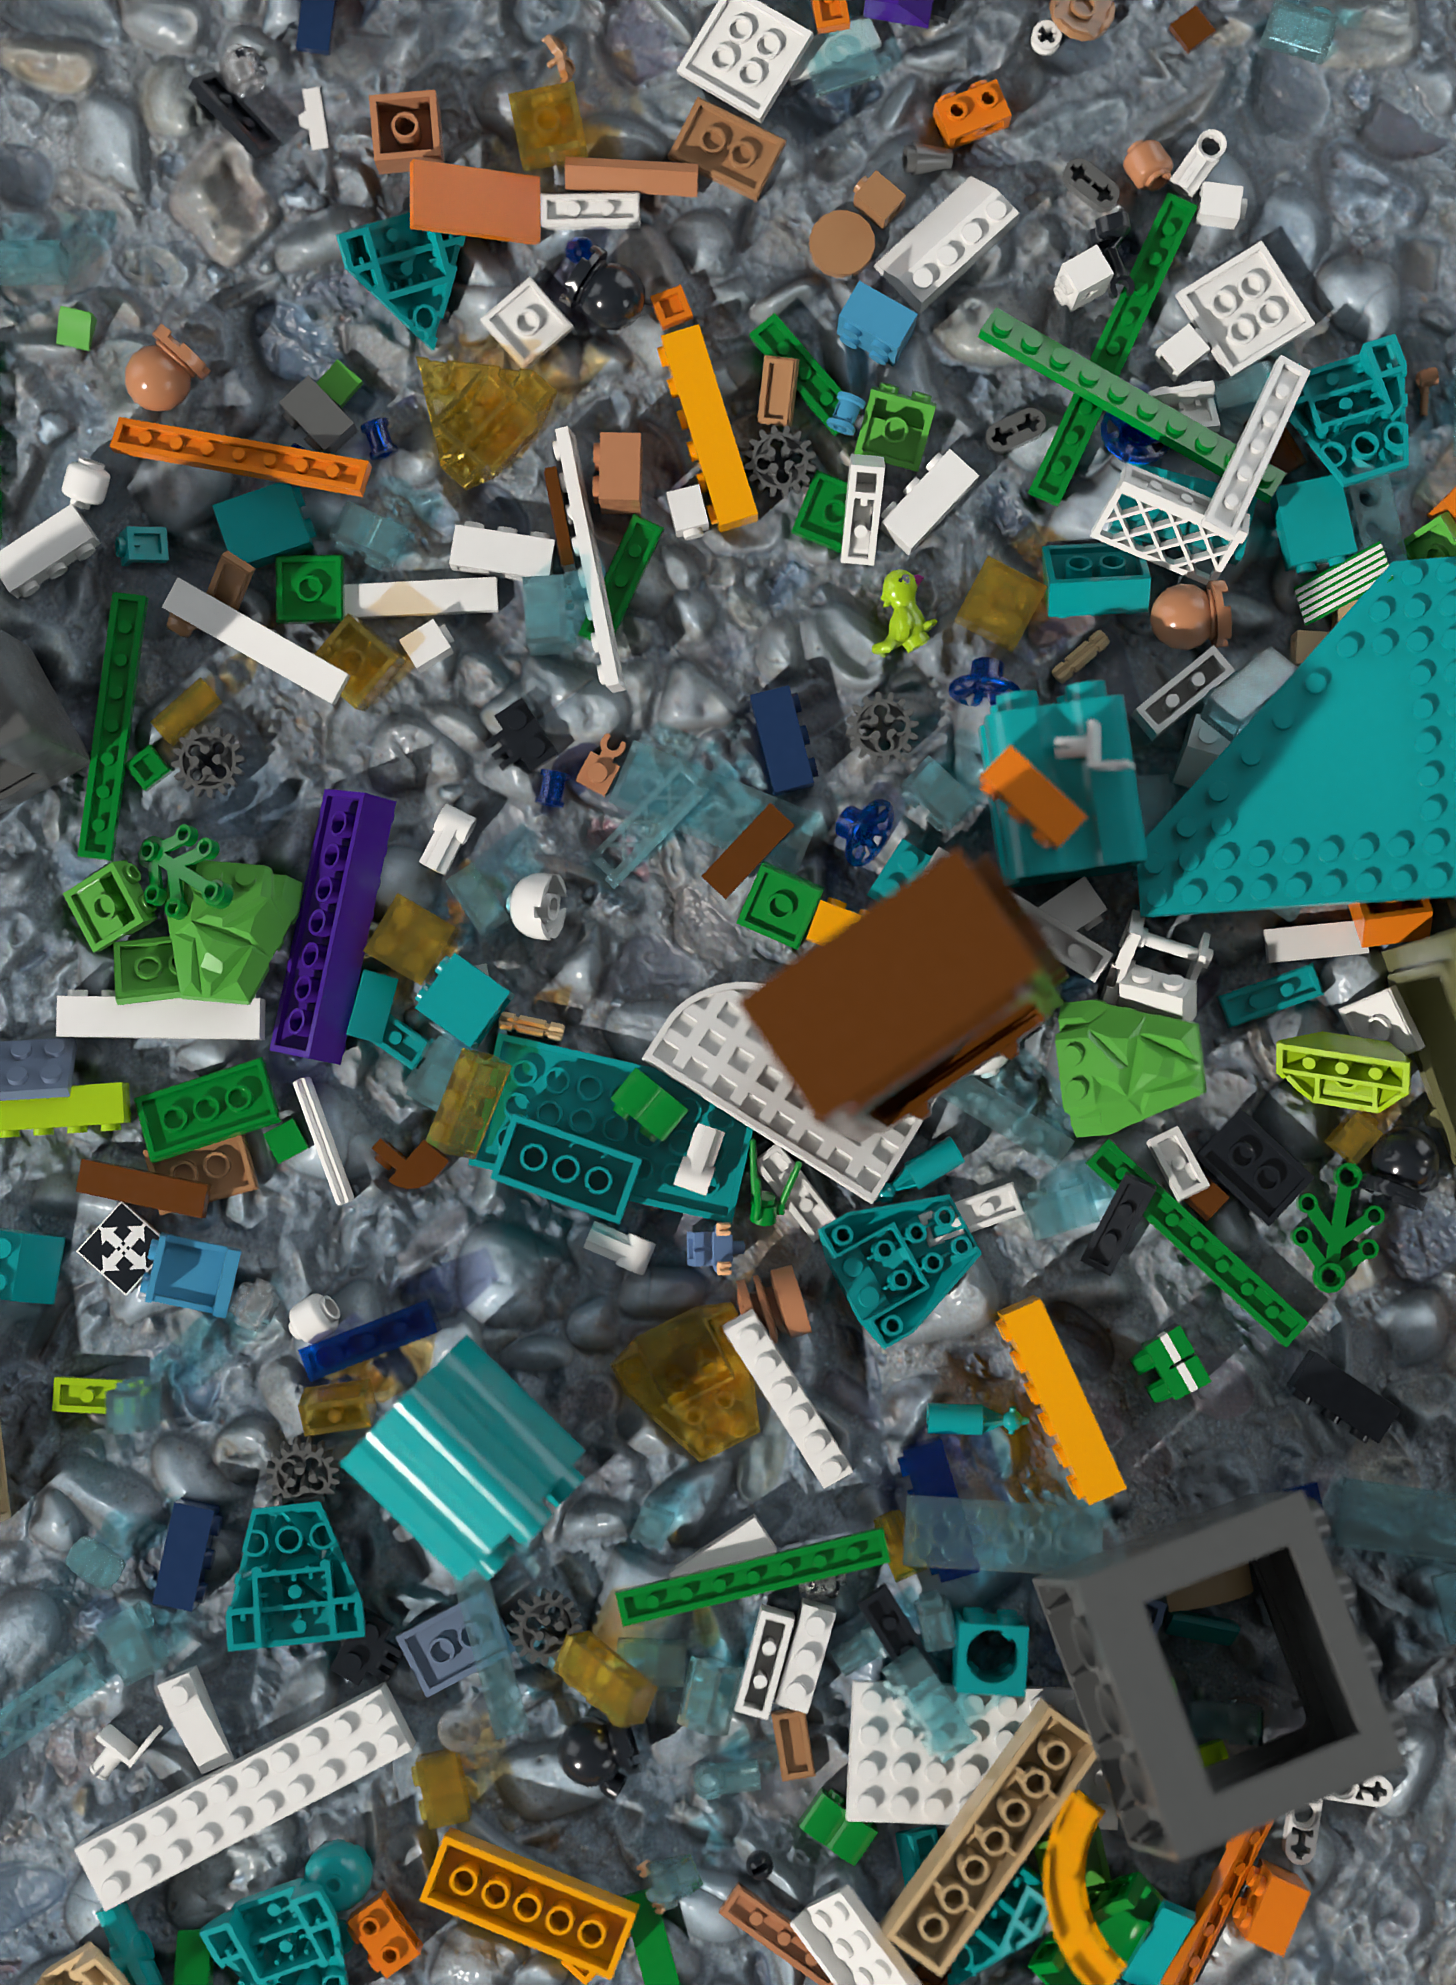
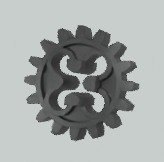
M773 425L771 434L767 435L766 432L760 430V441L758 442L754 439L749 441V446L753 451H745L744 458L751 461L744 465V470L747 473L753 472L748 478V482L750 485L759 483V494H762L767 489L770 490V499H774L776 493L781 492L785 500L788 499V492L790 490H793L797 495L801 493L800 483L809 486L810 478L806 474L815 473V466L809 464V462L816 459V454L814 452H807L811 447L810 440L800 441L802 436L800 430L793 436L790 434L789 426L786 425L782 433L778 432L777 427ZM773 442H780L783 445L781 459L785 462L784 475L789 478L786 483H779L777 481L778 465L775 463V449L771 447ZM793 455H799L802 458V462L794 464L790 459ZM760 461H765L769 464V467L766 470H761L757 464Z
M876 692L874 701H870L867 696H864L862 698L863 707L855 704L852 707L853 712L857 716L847 717L846 722L853 725V728L846 730V736L854 737L855 739L849 747L851 749L857 747L861 749L858 756L860 759L866 755L871 756L870 764L872 765L875 764L877 758H882L884 766H887L891 756L896 761H901L900 751L903 750L910 753L912 747L907 742L916 741L918 735L911 732V729L918 727V721H910L909 719L914 714V709L905 711L903 707L906 700L903 698L898 703L893 702L894 694L891 692L887 699H882L880 692ZM877 707H882L886 711L883 720L885 727H891L897 721L902 722L905 726L902 732H897L895 729L887 730L885 739L890 743V749L887 751H882L878 747V742L881 738L879 731H873L869 736H862L859 732V728L864 725L870 729L877 727L879 719L874 714V709Z
M203 725L201 734L193 728L190 729L192 738L187 740L180 737L179 740L184 745L183 748L173 749L172 751L179 756V760L171 762L172 767L180 769V772L174 776L175 779L178 781L186 780L182 787L186 791H190L195 787L194 795L199 798L202 797L204 791L207 792L210 799H215L216 791L218 790L224 796L228 795L226 786L230 784L237 788L239 785L234 779L235 776L245 775V772L238 768L239 764L246 762L244 756L237 755L243 749L240 743L232 745L235 736L228 733L223 737V729L218 726L213 733H211L207 725ZM219 744H224V753L221 755L216 754L215 747ZM200 746V751L203 754L212 758V761L219 767L226 768V776L219 779L217 773L207 767L205 762L197 756L191 755L192 748ZM196 770H202L203 777L200 780H194L193 773Z
M295 1436L293 1445L282 1441L280 1451L273 1449L271 1461L267 1462L266 1472L268 1474L266 1483L267 1485H273L271 1493L273 1496L280 1493L283 1495L282 1504H286L289 1500H293L294 1504H300L301 1502H313L316 1499L324 1504L326 1493L334 1495L335 1484H339L341 1473L338 1472L340 1470V1460H334V1449L324 1450L325 1441L322 1440L317 1445L312 1444V1436H308L306 1443H301L299 1437ZM313 1457L310 1470H305L306 1460ZM285 1462H291L289 1466L284 1464ZM297 1474L302 1475L300 1485L294 1487ZM318 1479H321L323 1481L320 1483H316Z
M542 1588L539 1597L533 1591H530V1600L527 1603L521 1599L517 1601L521 1607L519 1612H510V1615L516 1620L515 1623L507 1624V1629L515 1633L508 1638L509 1642L517 1646L515 1651L521 1657L526 1655V1659L532 1664L538 1658L541 1664L547 1665L549 1657H552L558 1663L560 1662L559 1653L564 1651L570 1655L572 1651L568 1646L569 1643L579 1642V1639L574 1635V1631L582 1629V1625L574 1619L578 1618L581 1614L576 1608H572L574 1602L568 1597L563 1599L564 1595L558 1590H555L551 1596L549 1590ZM553 1606L556 1607L554 1613H552V1612L548 1613V1610H549L551 1607H553ZM533 1616L542 1625L548 1626L551 1624L556 1630H563V1633L556 1637L548 1629L541 1628L539 1630L533 1623H526L529 1617ZM535 1640L541 1641V1644L537 1647H534Z

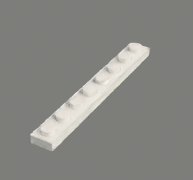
M565 426L555 429L557 441L552 442L553 450L557 461L562 463L563 472L559 473V481L562 491L568 493L570 504L565 505V511L569 524H574L576 536L571 537L575 555L580 556L582 568L578 569V576L582 588L587 589L589 600L584 601V607L588 620H593L595 632L591 633V642L595 653L599 652L601 664L597 665L598 677L601 685L606 684V687L612 693L626 690L576 437L571 429Z

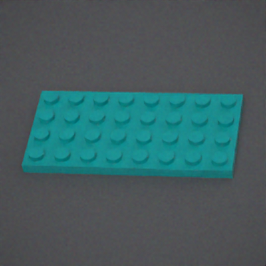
M498 1033L468 1165L493 1170L512 1114H518L642 1158L643 1162L629 1201L732 1224L753 1129L656 1068ZM636 1067L690 1110L665 1142L658 1138L653 1143L639 1131L642 1125L637 1120L631 1117L629 1121H626L612 1109L615 1103L610 1098ZM698 1123L725 1132L714 1163L716 1168L706 1196L674 1185L683 1156L687 1155L690 1141Z

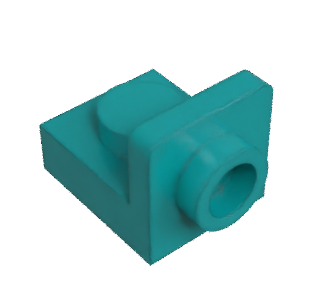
M127 526L119 533V537L115 539V554L117 557H120L121 566H129L132 563H166L169 560L166 527Z

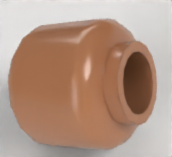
M1153 139L1146 141L1138 140L1128 148V154L1124 159L1123 166L1138 189L1156 191L1170 180L1173 162L1159 141Z

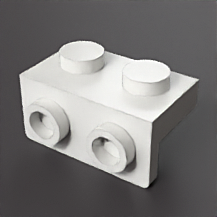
M1193 381L1187 385L1175 387L1162 386L1148 392L1152 397L1215 433L1220 431L1221 424L1213 398L1215 391L1214 381ZM1152 438V439H1153V443H1158V442H1159V441L1155 440L1154 438Z

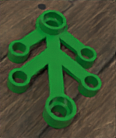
M187 824L180 825L175 835L165 840L157 836L148 837L143 841L138 852L140 864L148 868L150 885L144 892L145 901L155 906H161L165 903L167 890L163 887L161 868L166 869L170 899L165 905V913L168 917L176 920H182L188 913V904L184 899L182 880L200 891L207 905L217 909L227 908L234 896V891L230 884L220 880L209 881L189 868L206 859H215L220 851L217 841L205 837L198 842L195 849L175 858L170 856V852L184 845L191 847L197 842L198 830Z
M1353 1163L1339 1164L1333 1172V1180L1338 1187L1331 1224L1319 1208L1318 1199L1315 1195L1302 1193L1296 1199L1298 1210L1308 1215L1327 1242L1326 1256H1323L1312 1241V1232L1307 1227L1297 1226L1293 1228L1290 1233V1239L1293 1244L1302 1248L1314 1265L1312 1272L1313 1283L1319 1290L1326 1293L1339 1291L1346 1283V1273L1366 1259L1375 1258L1379 1252L1377 1242L1373 1239L1365 1238L1358 1242L1354 1252L1340 1260L1342 1246L1371 1226L1380 1225L1385 1219V1213L1381 1207L1370 1205L1363 1210L1362 1216L1346 1226L1352 1189L1358 1187L1363 1175L1361 1169ZM1344 1170H1349L1352 1175L1351 1180L1347 1183L1341 1180V1173ZM1305 1197H1310L1313 1202L1312 1207L1308 1210L1302 1207V1200ZM1372 1209L1377 1210L1379 1213V1218L1375 1222H1371L1368 1218V1213ZM1300 1230H1304L1307 1234L1306 1240L1302 1243H1299L1296 1239V1234ZM1367 1242L1373 1246V1251L1369 1255H1365L1362 1251L1363 1245ZM1328 1269L1334 1273V1278L1331 1282H1326L1323 1278L1324 1272Z

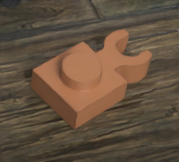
M608 733L601 739L600 746L602 751L600 755L590 751L575 780L576 783L603 797H606L621 769L613 761L621 757L626 750V743L623 741L617 750L612 751L608 749L607 744L611 738V735Z

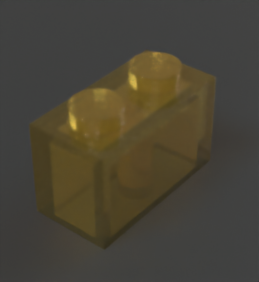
M371 1378L304 1388L298 1403L304 1435L311 1436L372 1427L377 1405Z
M451 1747L419 1754L415 1761L416 1766L411 1767L414 1786H420L423 1799L418 1801L422 1821L427 1820L429 1830L470 1821L473 1812L460 1751Z

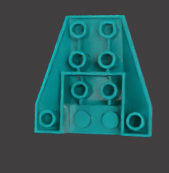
M950 1194L848 1212L818 1229L827 1265L856 1318L883 1349L914 1333L982 1255ZM933 1211L932 1218L927 1220L928 1224L923 1225L920 1223L918 1215ZM941 1211H945V1212H946V1213H944V1214H942V1215H939ZM955 1214L961 1223L958 1227L951 1226L955 1221ZM929 1227L933 1239L963 1229L965 1232L932 1247H929L926 1239L927 1228Z

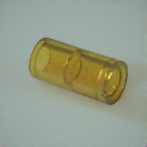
M200 677L162 710L156 718L154 717L150 723L171 746H174L180 741V737H185L190 732V729H194L223 701Z

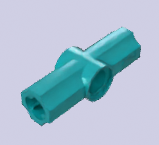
M124 1901L107 1911H104L103 1907L99 1909L95 1914L110 1943L109 1953L111 1960L122 1974L124 1973L129 1985H166L153 1959L155 1954L151 1940L144 1930H139L128 1903Z

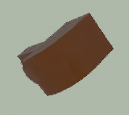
M380 1138L372 1147L377 1153L374 1159L388 1171L392 1167L397 1170L388 1181L395 1186L405 1189L421 1188L433 1183L452 1163L451 1159L427 1139H424L408 1158L385 1138Z

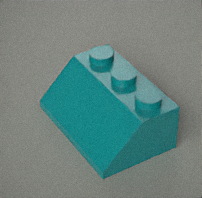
M1135 541L1136 544L1143 546L1142 541ZM1106 543L1042 546L1044 599L1048 617L1068 618L1070 616H1102L1104 614L1122 613L1133 615L1149 612L1151 576L1147 560Z

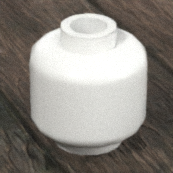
M79 457L78 462H71L67 466L62 492L71 498L70 504L72 503L78 508L90 510L91 504L100 505L104 502L110 482V474L104 470V464Z
M311 1294L291 1308L289 1312V1330L298 1340L302 1339L309 1344L318 1343L338 1328L340 1311L337 1304L329 1296Z

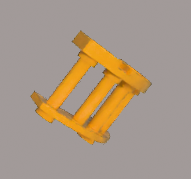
M1078 1789L1077 1792L1072 1790L1065 1800L1051 1830L1044 1861L1045 1902L1054 1936L1069 1961L1068 1963L1085 1985H1113L1128 1964L1116 1954L1100 1932L1089 1905L1086 1889V1861L1093 1834L1106 1811Z

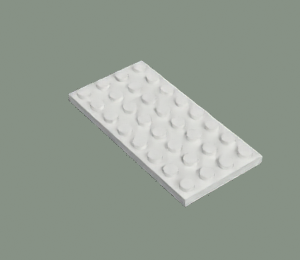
M853 1680L846 1820L855 1822L950 1825L1040 1698H1043L1087 1731L1072 1688L1026 1686L1025 1697L956 1693L952 1683L924 1682L911 1691L904 1681ZM1096 1758L1074 1791L1081 1790L1106 1811L1098 1824L1100 1829L1118 1830V1814ZM1057 1815L1054 1817V1819L1047 1828L1053 1827Z

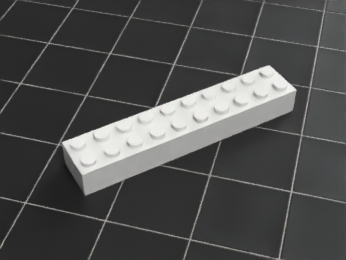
M383 1682L83 1839L74 1851L104 1911H107L412 1751L416 1741L387 1683Z

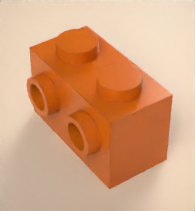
M997 79L990 82L980 80L972 84L967 91L956 94V92L947 93L938 99L933 111V117L946 148L951 149L1008 128L1012 116Z
M385 1889L351 1912L347 1920L349 1935L356 1944L362 1943L369 1953L367 1959L371 1967L377 1973L381 1971L386 1979L419 1956L424 1944Z

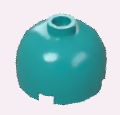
M335 1839L323 1843L314 1850L306 1864L304 1880L307 1883L314 1882L322 1885L335 1911L342 1912L353 1908L364 1899L371 1887L374 1871L371 1859L363 1847L358 1844L354 1845L351 1842H345L343 1839Z

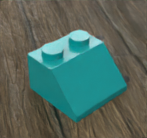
M0 1227V1300L55 1304L66 1237Z

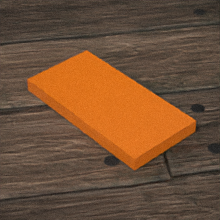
M413 159L410 162V229L537 245L540 243V176Z

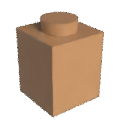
M877 170L869 178L866 175L863 176L853 189L855 193L853 206L882 231L905 206L906 195Z

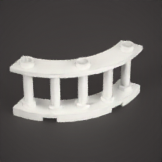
M1133 909L1119 942L1121 949L1116 962H1112L1099 1000L1106 1001V1004L1120 1007L1119 983L1133 967H1143L1136 965V961L1132 960L1136 948H1142L1144 945L1192 960L1185 979L1197 981L1201 969H1207L1212 959L1213 949L1209 948L1211 934L1204 932L1198 947H1192L1149 933L1148 929L1143 927L1145 918H1140V911Z

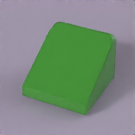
M60 306L56 343L90 351L97 318L93 313Z

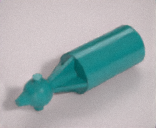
M950 1136L905 1162L901 1172L892 1183H885L873 1203L881 1201L891 1204L896 1191L912 1188L921 1189L965 1163Z
M927 1404V1434L982 1435L1002 1425L1008 1429L1009 1434H1015V1430L1019 1429L1022 1425L1029 1424V1418L1022 1416L1016 1411L1014 1406L1009 1407V1411L1002 1415L982 1404Z

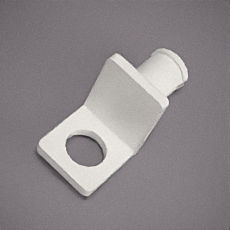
M1088 720V733L1086 736H1060L1055 739V745L1060 747L1055 748L1057 759L1087 757L1088 767L1094 771L1135 770V764L1128 760L1101 761V725L1095 720Z
M108 1723L96 1736V1739L106 1748L90 1765V1771L94 1775L104 1765V1769L97 1778L107 1780L121 1760L131 1768L163 1727L159 1725L139 1748L113 1725Z

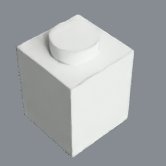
M1204 181L1198 193V207L1194 224L1234 230L1239 219L1245 218L1248 200L1242 198L1244 186Z
M1188 323L1157 349L1154 359L1175 382L1206 357L1210 350L1208 346L1209 341L1200 329H1194Z
M699 484L666 492L676 537L684 536L685 540H692L703 536V531L709 530V522Z
M434 619L399 640L420 674L454 653L449 644L455 640L445 624L438 627Z

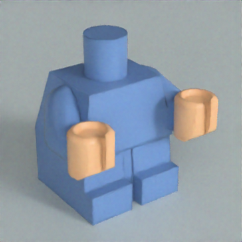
M717 1222L713 1227V1232L687 1231V1265L694 1267L713 1266L718 1276L731 1275L732 1270H730V1267H732L733 1254H744L745 1243L744 1241H733V1235L729 1231V1228H731L729 1222Z

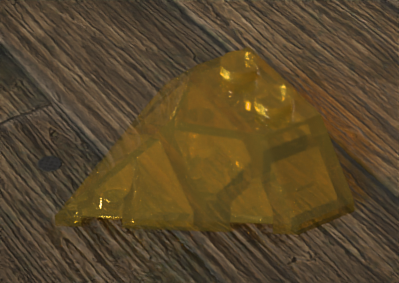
M416 356L432 431L438 448L440 466L445 473L466 491L496 478L541 430L558 393L557 390L532 369H502L496 365L452 360L447 362L432 361L426 357Z

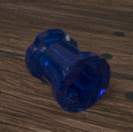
M386 417L367 421L360 426L361 433L366 434L371 449L369 453L371 460L385 459L399 451L397 444L392 442L388 430L390 423Z
M541 769L540 775L543 776L540 793L535 798V803L553 808H564L562 798L565 783L570 781V775L555 770Z

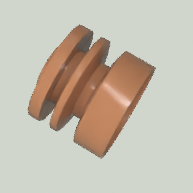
M792 1264L770 1270L772 1285L770 1287H764L758 1274L753 1276L756 1291L750 1293L745 1278L736 1281L738 1286L737 1303L740 1314L742 1315L753 1308L765 1329L769 1330L774 1343H778L777 1327L784 1325L791 1339L812 1332Z

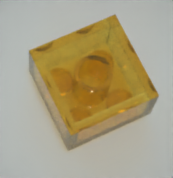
M574 81L508 93L523 172L565 164V156L588 158Z
M987 556L954 622L1013 652L1048 586Z
M349 613L315 653L316 656L351 675L340 696L355 709L366 711L408 661L359 617Z
M397 893L363 951L419 985L424 986L430 981L436 967L445 956L460 930Z

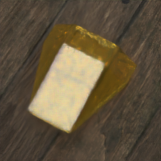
M732 1302L696 1306L637 1336L610 1363L624 1393L700 1463L760 1433L754 1378L723 1329L724 1324L739 1316Z

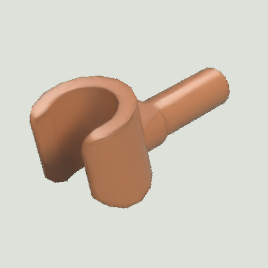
M1436 367L1421 370L1415 377L1416 385L1420 389L1419 416H1428L1429 387L1439 384V374Z

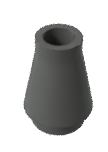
M914 141L911 145H905L903 148V170L905 173H911L912 176L952 168L953 152L951 148H941Z

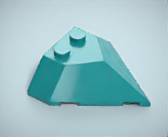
M410 211L356 226L336 234L345 269L428 348L434 351L438 339L436 333L440 319L444 318L457 271V266L455 265L459 250L464 245L466 236L410 229Z
M1022 1862L952 1961V1974H948V1985L961 1984L1042 1936L1049 1921L1044 1894V1878L1024 1862Z

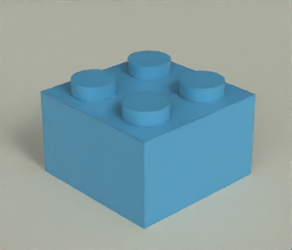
M859 281L839 314L837 335L841 336L840 341L853 349L860 347L869 352V357L878 364L886 365L888 363L894 367L914 333L918 314Z

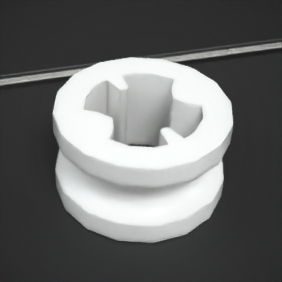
M1043 20L1037 23L1033 29L1031 45L1037 53L1050 55L1059 48L1062 32L1053 21ZM1041 32L1045 35L1052 33L1051 42L1053 43L1047 40L1042 43L1040 41Z

